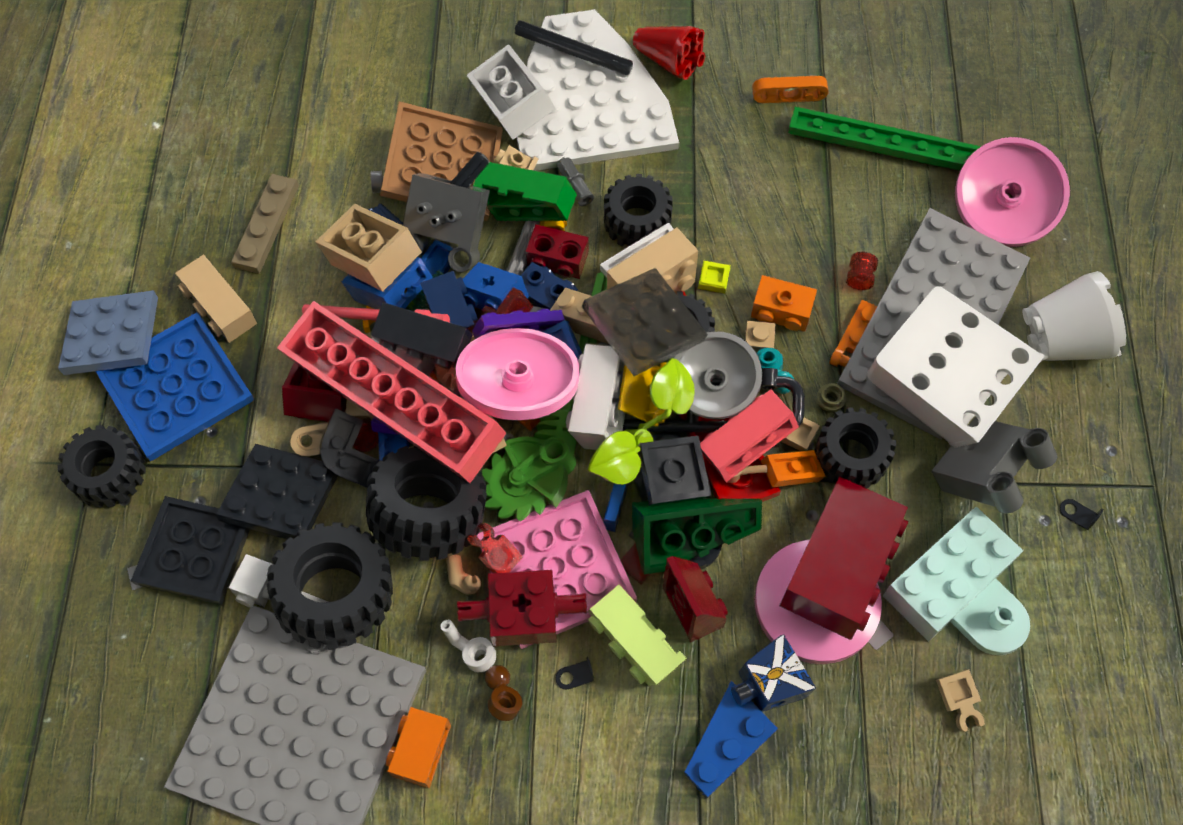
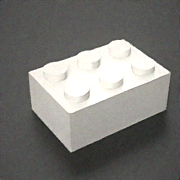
M509 44L467 74L473 86L512 140L556 109L544 88Z
M586 344L584 354H581L579 357L580 374L578 388L572 397L574 404L572 411L568 412L566 427L584 449L597 450L609 435L623 430L626 413L618 410L626 355L621 347Z

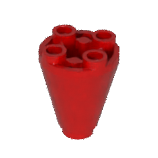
M692 26L638 28L633 36V46L640 53L677 78L687 80L696 68L701 67L705 61V53L702 52L705 36L703 29Z

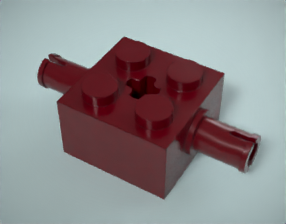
M552 570L488 574L489 597H486V600L457 602L459 622L485 619L490 622V637L493 647L556 643V618H559L558 615L587 614L586 593L557 595V592H554ZM526 604L525 612H519L518 608L520 605Z

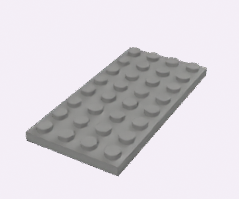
M929 208L837 384L843 389L942 440L939 434L867 378V372L877 355L935 287L944 288L998 325L1030 257Z

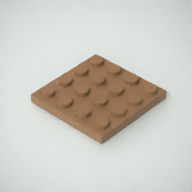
M399 101L380 196L407 202L413 174L424 173L453 180L476 152H481L488 158L489 162H493L500 150L503 127ZM487 206L484 221L488 220L490 210L487 208Z

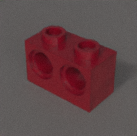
M535 224L525 251L527 266L534 262L540 267L545 266L549 268L553 273H557L561 277L580 279L589 253V237Z

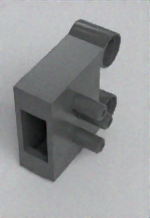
M977 417L968 425L969 427L978 426ZM994 421L978 443L961 447L951 446L933 468L932 473L943 492L994 506L999 512L1007 514L1017 511L1024 502L1014 476L1027 459L1033 468L1045 469L1056 462L1057 453L1045 429H1027Z

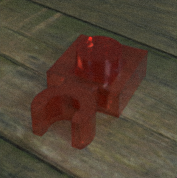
M480 523L478 527L484 533L483 539L480 540L476 535L468 536V541L471 545L481 547L484 550L478 558L492 573L511 572L523 558L522 554L504 535H497L494 538L493 528L487 523Z

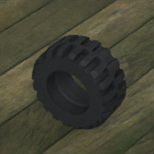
M415 445L412 448H408V446L401 447L397 450V453L390 452L383 457V461L377 462L368 477L366 495L368 528L379 543H385L387 550L394 554L396 551L400 552L401 556L407 559L418 557L420 558L419 561H429V558L434 557L437 560L445 559L450 553L454 556L463 551L464 546H470L475 541V537L480 533L487 496L485 479L482 477L481 471H479L472 482L468 483ZM417 495H429L440 498L448 504L436 508H423L414 506L406 502L405 499Z
M332 522V526H324V523L316 524L312 530L307 531L304 528L298 531V536L295 539L289 537L282 544L283 551L277 550L272 557L273 565H270L267 571V592L275 617L279 620L281 628L287 634H292L293 639L297 642L304 643L308 640L310 647L318 649L321 648V644H327L328 649H338V644L347 642V646L357 643V637L362 635L366 638L372 634V626H380L385 619L384 612L390 610L392 603L391 595L393 594L389 559L386 557L381 543L375 542V538L369 532L361 534L360 527L349 525L346 528L343 527V523ZM327 569H346L361 578L357 587L349 595L334 602H316L301 594L305 584L314 575Z

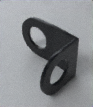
M1066 499L1060 504L1062 515L1086 530H1089L1103 512V508H1101L1096 513L1073 499ZM1073 504L1077 509L1076 513L1068 514L1065 511V506Z
M586 657L585 661L561 668L556 674L557 685L565 690L594 681L588 657ZM565 672H569L573 676V681L567 685L563 684L560 680L561 675Z

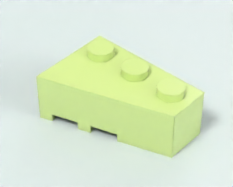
M617 585L587 611L591 616L587 619L598 634L604 631L611 640L608 644L610 649L619 659L623 657L627 659L632 665L629 669L630 673L640 684L646 682L648 686L657 685L687 659L680 651L676 654L666 642V635L660 629L656 630L646 618V613L620 585Z

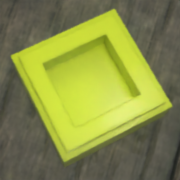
M703 260L698 289L725 294L731 265Z

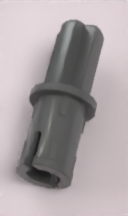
M569 157L561 158L557 163V168L562 176L568 179L577 193L576 199L580 206L590 204L594 199V195L584 182L585 176L578 172Z

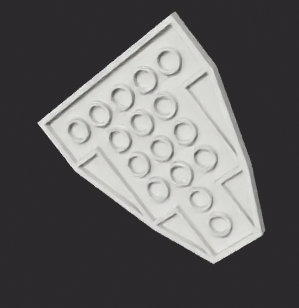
M596 10L545 17L541 28L632 60L633 68L631 73L626 76L535 42L528 59L527 68L544 88L556 109L517 136L519 151L532 159L534 156L539 158L534 171L557 168V163L563 157H569L574 165L679 149V140L668 99L629 44Z

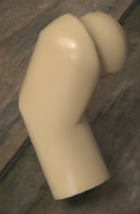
M460 555L448 556L446 564L450 586L466 595L475 594L481 585L479 577L476 575L472 577V575L463 572Z

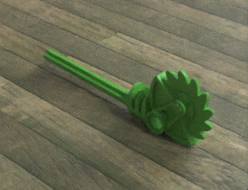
M600 272L597 273L591 296L607 300V278ZM581 335L579 347L582 354H584L586 344H596L597 340ZM573 398L561 410L539 417L541 422L536 426L538 432L534 434V437H517L505 441L507 446L504 447L506 452L503 458L495 453L492 458V470L486 468L482 470V475L488 483L486 485V497L490 498L486 501L485 507L490 510H500L498 513L500 519L511 517L517 513L518 521H522L533 509H535L537 514H542L546 501L555 508L560 504L567 489L568 474L576 466L574 452L577 441L566 427L568 412L573 409Z

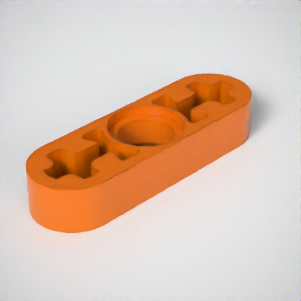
M823 76L760 78L752 85L753 98L758 103L820 101L826 98L829 93L827 79ZM789 88H796L792 91H784Z

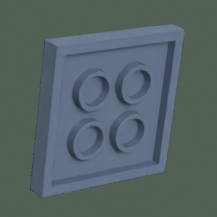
M154 290L72 301L58 367L63 375L147 364L158 296Z

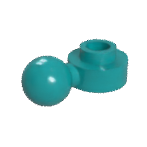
M763 348L756 353L762 369L775 368L778 370V376L794 379L792 374L782 371L783 356L778 350ZM786 388L774 389L779 394H787L790 392V390Z

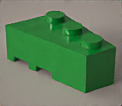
M489 162L488 166L475 179L473 184L475 187L490 190L487 208L497 221H567L577 193L565 176Z

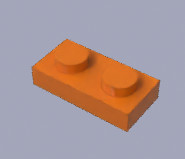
M814 450L770 454L761 460L762 465H767L766 474L772 487L819 482L825 477V473Z

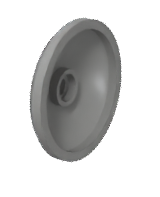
M707 332L697 335L687 341L674 357V359H677L685 366L693 380L695 394L689 411L697 416L707 419H725L735 416L751 405L758 395L762 381L760 360L754 349L736 335L726 332ZM717 378L720 379L722 383L718 386H714L711 384V380Z

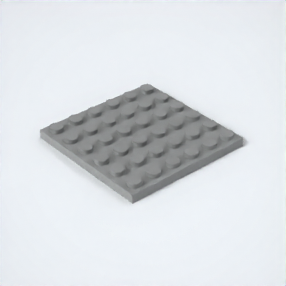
M253 606L250 608L164 788L259 825H363L387 767L386 759L392 746L395 747L400 734L397 733L400 720L403 715L408 716L410 707L425 675L426 668L359 643L347 646V642L338 644V649H328L327 644H321L319 649L310 647L308 640L304 643H299L293 639L292 634H287L281 628L279 620L276 619L273 612Z

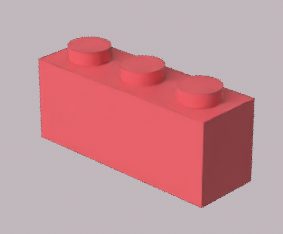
M770 389L764 395L756 397L752 404L739 414L730 417L728 422L718 430L709 433L700 443L705 458L724 481L727 482L799 428L793 412Z

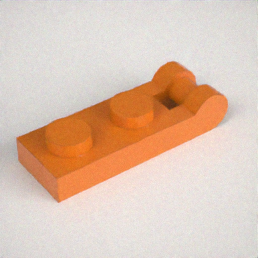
M864 300L860 302L829 364L836 367L838 365L846 367L850 357L844 355L846 351L851 354L853 353L877 308L876 305Z

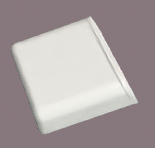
M935 287L877 355L867 372V378L948 441L951 446L961 447L978 443L1044 358V355L944 288ZM1009 374L1011 383L1008 385L1001 384L1000 382ZM992 394L995 399L994 405H984ZM976 416L978 419V426H967L969 422L972 420V418Z

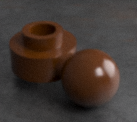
M493 665L485 674L487 686L494 690L488 700V710L496 719L510 721L520 711L522 698L515 689L508 687L510 682L508 669L502 665Z

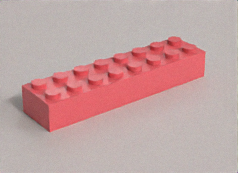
M315 301L310 304L277 347L278 350L298 366L468 483L472 482L506 435V432L497 421Z

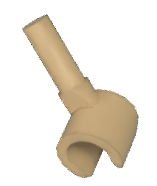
M767 465L747 466L727 482L735 483L740 479L741 475L767 473Z

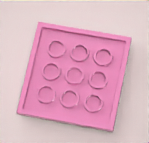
M589 490L562 500L556 508L553 505L546 506L540 515L534 511L522 521H518L516 518L480 532L476 536L491 574L552 570L554 592H557V595L586 593L587 611L617 585H620L637 602V596ZM526 604L520 605L518 608L519 612H525ZM587 612V614L558 615L559 618H556V635L588 622L587 619L591 617L590 614ZM532 644L519 645V646H520L521 649H523V648H525V647H527V646H530V645H532Z

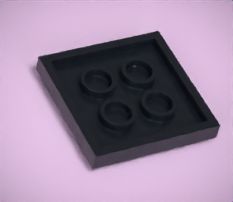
M255 444L216 513L218 521L284 539L289 537L295 539L298 536V531L304 528L307 531L312 529L338 476L330 472L323 461Z
M165 496L131 582L138 586L222 605L250 529L218 521L216 513L219 508Z

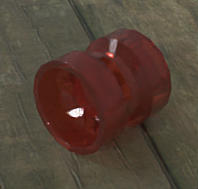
M868 252L852 254L849 263L851 270L848 271L846 277L847 285L856 290L871 289L875 281L873 273L877 270L878 258Z

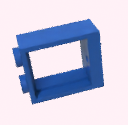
M417 257L383 292L350 274L341 282L356 302L374 309H380L382 302L405 309L422 290L420 283L433 277L421 258Z

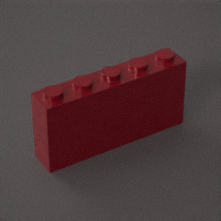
M839 476L779 606L849 640H852L857 629L863 632L871 616L870 613L866 612L867 606H874L881 591L876 588L877 582H884L890 566L885 564L887 558L892 560L900 543L896 542L895 538L896 536L901 538L909 521L904 519L908 507Z

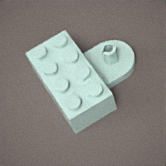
M977 506L900 575L883 595L928 642L951 622L981 651L991 655H1006L1023 645L1030 632V619L1025 607L996 579L1015 561L1023 550Z

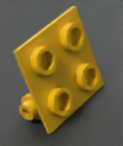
M626 351L618 410L645 422L663 414L665 410L658 409L651 400L650 384L656 372L667 362L660 363L659 367L630 351ZM665 419L653 426L658 427L659 423H664Z

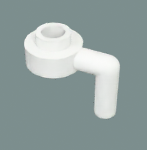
M445 620L441 623V630L450 643L462 651L463 660L469 669L474 672H483L493 666L496 660V650L488 639L477 637L469 641L460 635L451 620ZM486 654L483 659L477 661L480 655Z

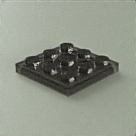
M656 268L584 300L582 308L633 376L704 342L708 335Z

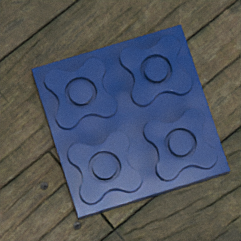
M198 312L152 337L147 364L96 371L150 461L255 400Z

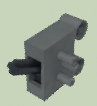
M476 152L453 180L424 173L413 174L403 226L408 228L422 253L428 247L427 236L458 244V247L453 248L448 256L450 266L458 272L473 268L480 260L478 246L490 190L471 186V184L489 164L488 158L481 152ZM461 251H464L468 254V264H465L461 261Z

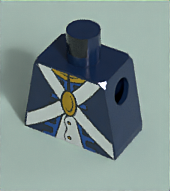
M783 634L741 667L739 676L743 682L732 687L731 693L738 705L741 706L753 699L757 707L764 712L809 697L816 687Z

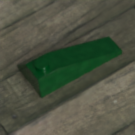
M697 499L649 506L648 501L632 503V532L644 575L665 572L666 559L671 556L690 560L696 556L701 558L710 554L709 550L724 543L729 545L762 529L761 499Z

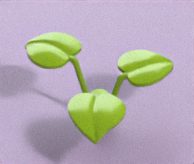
M670 358L656 372L650 384V397L653 404L658 409L665 410V412L645 424H639L638 429H626L609 435L593 455L587 469L589 472L614 484H628L636 478L641 468V460L637 454L640 452L638 445L640 443L653 442V437L647 431V428L669 417L672 411L676 414L686 413L693 403L695 394L693 380L681 362Z

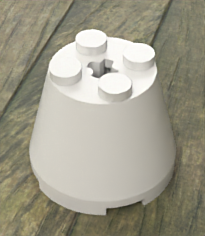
M1098 271L1085 274L1031 304L1028 308L1023 309L1025 323L1030 326L1031 334L1027 336L1028 344L1031 348L1044 355L1042 360L1110 359L1122 355L1120 347L1126 345L1125 323L1120 304L1115 305L1112 295L1107 291L1111 287L1108 279Z

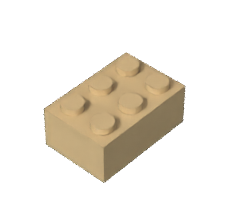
M357 204L348 209L315 241L332 266L382 292L422 253L407 227Z
M676 227L607 271V301L626 306L637 320H641L643 312L646 313L647 305L649 303L654 304V298L658 296L664 298L665 293L668 292L674 295L677 291H686L694 284L698 250Z

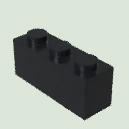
M382 302L371 333V337L391 352H395L396 348L407 351L405 355L420 361H423L424 357L434 359V365L449 370L452 365L456 366L459 355L470 343L473 336L465 327Z

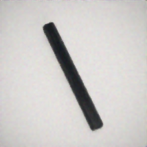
M519 20L515 25L514 29L517 36L626 76L632 71V60Z

